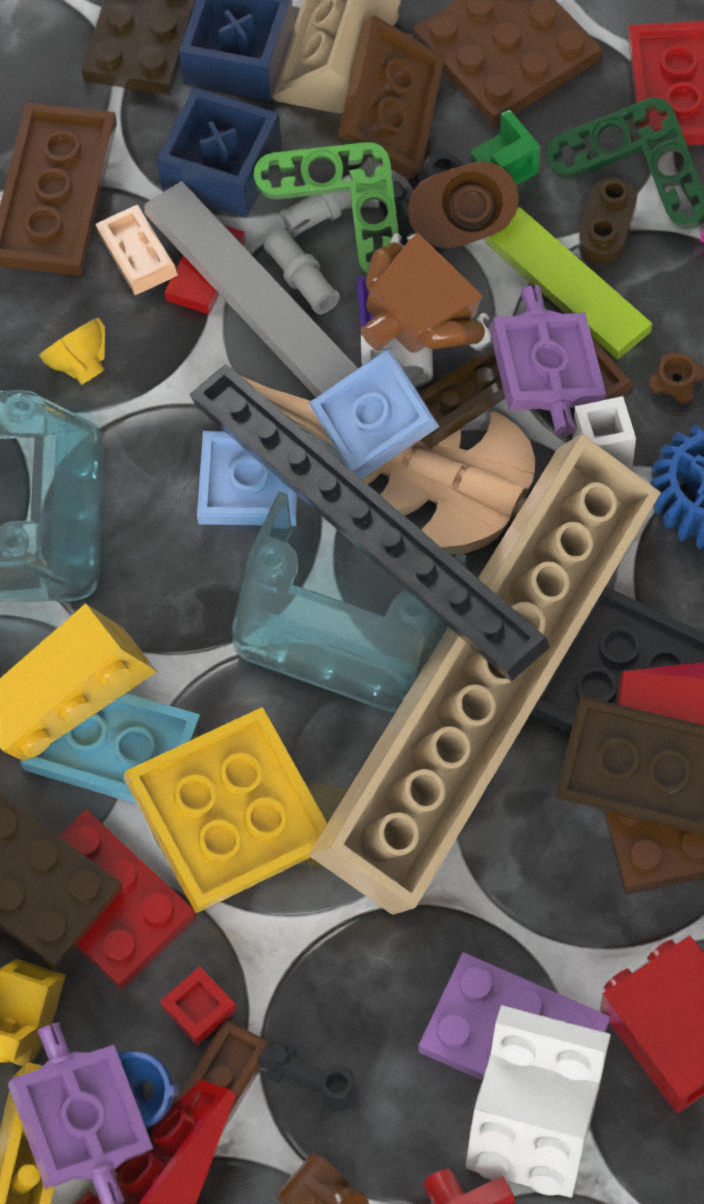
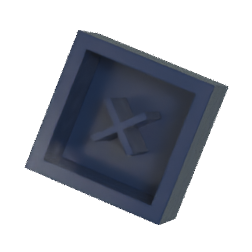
M197 0L179 49L184 85L271 101L295 30L292 0Z
M193 87L156 158L161 191L165 192L182 181L204 205L247 218L260 192L255 184L254 168L258 160L264 155L279 152L282 147L279 113ZM268 174L262 175V180H266Z

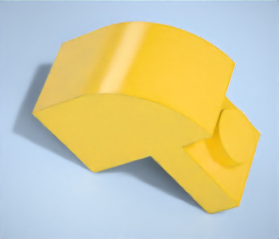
M15 959L0 969V1062H11L20 1066H24L26 1062H33L43 1045L37 1031L47 1025L51 1026L66 975L20 959Z

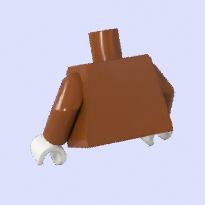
M418 232L405 246L399 243L402 236L395 233L389 244L377 249L373 253L365 281L369 291L366 308L373 318L361 328L363 338L373 349L381 350L394 338L412 353H416L425 347L434 350L461 345H470L475 350L482 352L493 344L490 331L485 326L489 321L488 315L482 313L476 320H472L477 313L483 295Z

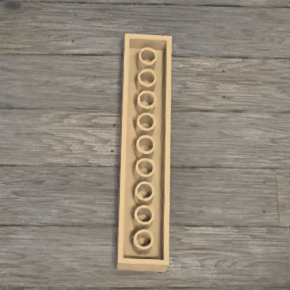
M583 433L556 450L478 578L545 635L550 648L511 682L448 627L308 856L392 915L416 908L661 492Z

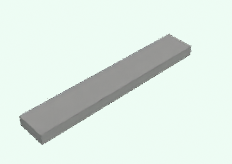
M182 181L145 203V215L315 397H318L358 369Z

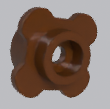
M664 354L660 358L657 374L649 378V388L656 394L665 393L673 396L677 403H689L693 400V389L696 383L704 379V368L702 365L695 363L686 354ZM678 376L681 377V380L674 381L672 377Z

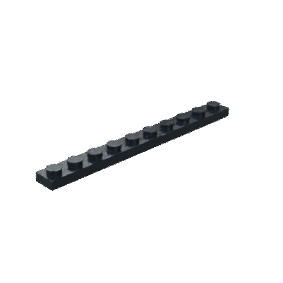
M224 364L189 394L196 407L509 681L512 682L550 648L545 635L227 364Z

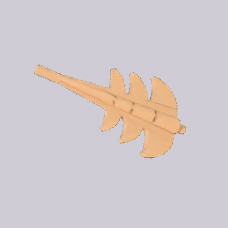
M241 376L298 426L334 446L312 410L309 400L265 387ZM498 412L490 413L488 430L482 440L469 450L460 448L461 429L431 449L419 440L362 480L369 484L381 473L388 476L389 482L380 496L404 516L418 510L428 500L436 503V512L421 530L448 554H466L486 547L499 537L508 524H512L526 501L527 493L533 484L535 474V456L530 440L517 424Z

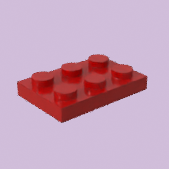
M704 21L629 25L628 41L635 102L638 103L654 97L664 99L673 108L687 145H704ZM657 110L648 113L649 121L638 127L640 129L645 126H651L654 132L662 129L661 121L668 116H660Z
M86 809L58 836L120 881L123 890L76 948L122 990L186 929L197 916L194 909Z

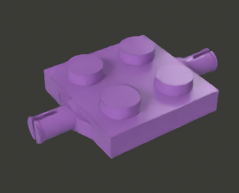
M529 285L521 290L526 312L518 316L493 317L489 326L508 411L549 410L555 434L562 436L564 432V436H568L576 430L570 408L603 401L606 397L586 313L561 314L546 310L541 287L535 285L532 289V285Z
M53 1023L51 1026L47 1025L37 1032L40 1035L49 1061L39 1070L12 1078L8 1083L44 1187L48 1189L74 1179H92L101 1204H122L125 1202V1199L122 1196L113 1170L122 1162L147 1154L153 1147L115 1045L90 1053H70L60 1023Z

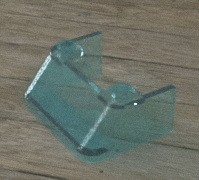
M27 390L0 391V438H34L30 521H11L0 526V602L77 601L84 599L94 592L99 582L104 445L101 432L93 422L34 392Z
M278 491L248 555L231 629L233 646L236 653L246 661L396 713L448 626L407 590L401 592L393 599L386 616H382L294 585L293 581L298 572V558L295 550L287 544L292 533L288 494ZM457 553L455 559L467 569V556Z

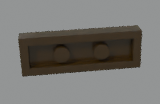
M493 345L420 393V396L440 426L421 439L430 449L505 399Z

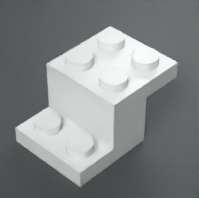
M501 1005L495 1024L491 1055L474 1108L465 1169L478 1172L481 1176L490 1180L504 1176L508 1181L530 1186L541 1194H559L572 1198L583 1148L599 1091L610 1034Z

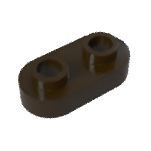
M616 176L606 177L599 180L591 190L579 230L578 246L581 254L593 263H611L617 260L625 250L637 205V191L628 180ZM608 195H617V196H620V197H619V198H611V197H609ZM602 231L604 233H609V235L599 236L596 233Z

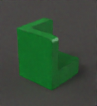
M507 110L500 115V134L471 151V159L474 163L484 161L500 166L511 175L516 186L539 173L540 145L511 110Z

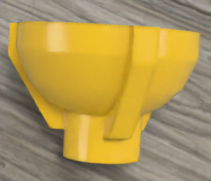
M99 317L93 319L41 352L39 356L43 363L53 370L65 372L74 379L77 378L79 383L83 385L105 371L101 364V361L105 359V327Z

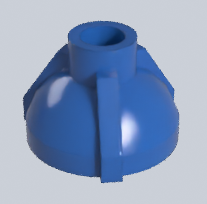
M117 1051L146 1129L160 1122L167 1114L172 1104L173 1096H179V1086L173 1085L169 1070L157 1057L144 1052L125 1053L124 1051ZM148 1081L153 1084L155 1089L154 1096L150 1101L143 1094V1088Z

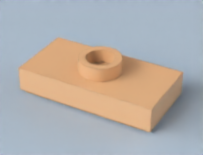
M138 205L96 224L99 236L134 295L178 276L172 260Z

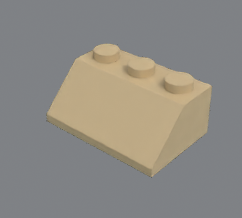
M303 0L272 98L278 102L342 113L363 21L376 15L394 26L398 20L399 13L397 11L401 0Z

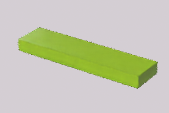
M520 207L517 209L515 217L505 229L486 238V244L533 286H540L541 293L565 314L586 313L592 338L615 359H620L652 332V322Z

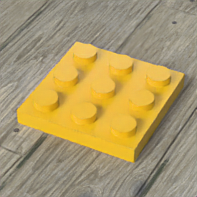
M263 707L128 769L123 776L195 913L207 909L311 858L308 855L327 825L324 816Z

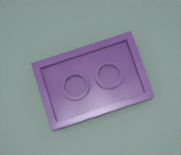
M462 952L418 1045V1052L483 1081L491 1055L495 1024L501 1005L604 1033L610 1023L611 1016Z

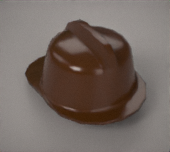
M484 161L468 163L435 174L419 183L411 194L408 204L409 223L415 233L418 232L431 246L442 249L459 247L495 235L505 229L516 215L519 197L515 182L511 175L503 168Z

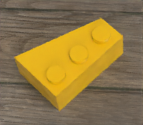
M85 603L0 678V748L3 752L23 762L45 751L52 742L158 671L123 627Z

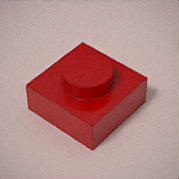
M200 966L160 1001L161 1008L196 1045H199L225 1019H228L237 1011L235 1002Z

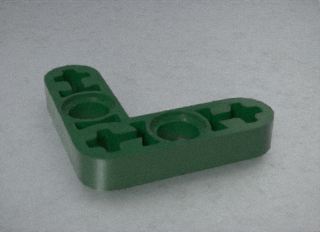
M654 97L630 105L559 134L547 146L546 159L555 174L566 179L580 177L643 151L664 209L672 223L682 229H693L704 222V188L678 118L670 103L664 99ZM657 110L660 116H668L661 121L662 129L654 132L651 126L638 129L637 132L641 139L634 142L633 133L626 120L633 118V122L638 127L649 121L648 113ZM613 126L624 131V141L619 148L609 151L600 147L599 138L603 130ZM589 136L590 144L598 155L591 159L587 150L574 156L575 164L567 167L563 161L557 162V159L563 156L562 148L569 145L573 151L586 148L587 146L582 139ZM667 152H678L684 157V165L681 171L671 176L662 174L658 168L659 159ZM690 177H692V183H684ZM684 183L683 185L690 200H699V204L693 207L694 215L686 218L683 212L675 213L674 209L681 206L680 198L675 188L666 193V187L678 186Z

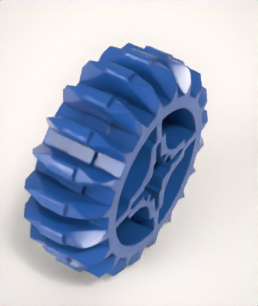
M694 424L690 428L689 437L677 432L676 436L673 437L672 446L664 445L660 450L659 460H656L652 466L651 476L653 480L650 481V485L661 492L653 508L655 514H664L663 525L665 530L679 526L677 536L680 542L692 535L697 537L696 545L698 549H701L704 546V432ZM678 479L685 482L687 489L696 495L695 503H692L683 494L679 487Z

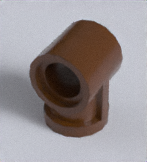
M314 1152L275 1193L276 1198L281 1204H369V1200L362 1192L352 1188L345 1177L334 1166Z

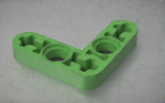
M364 142L270 153L258 160L254 168L256 187L262 195L269 199H285L350 191L358 263L366 277L370 262L366 261V257L373 255L374 244L373 237L363 240L362 233L378 235L390 230L392 237L382 236V246L389 244L394 234L398 233L390 159L385 149L376 143ZM372 154L374 162L382 163L381 167L375 168V175L372 177H366L363 169L349 170L351 180L342 181L343 164L340 156H349L348 166L361 164L363 162V155ZM320 158L331 161L336 169L333 179L326 183L313 181L308 173L311 163ZM302 161L301 177L304 186H295L296 176L282 178L281 186L277 188L272 187L270 180H262V175L269 174V166L279 165L280 172L283 173L295 172L293 162ZM372 199L383 202L388 210L386 219L376 225L365 222L360 213L363 204Z

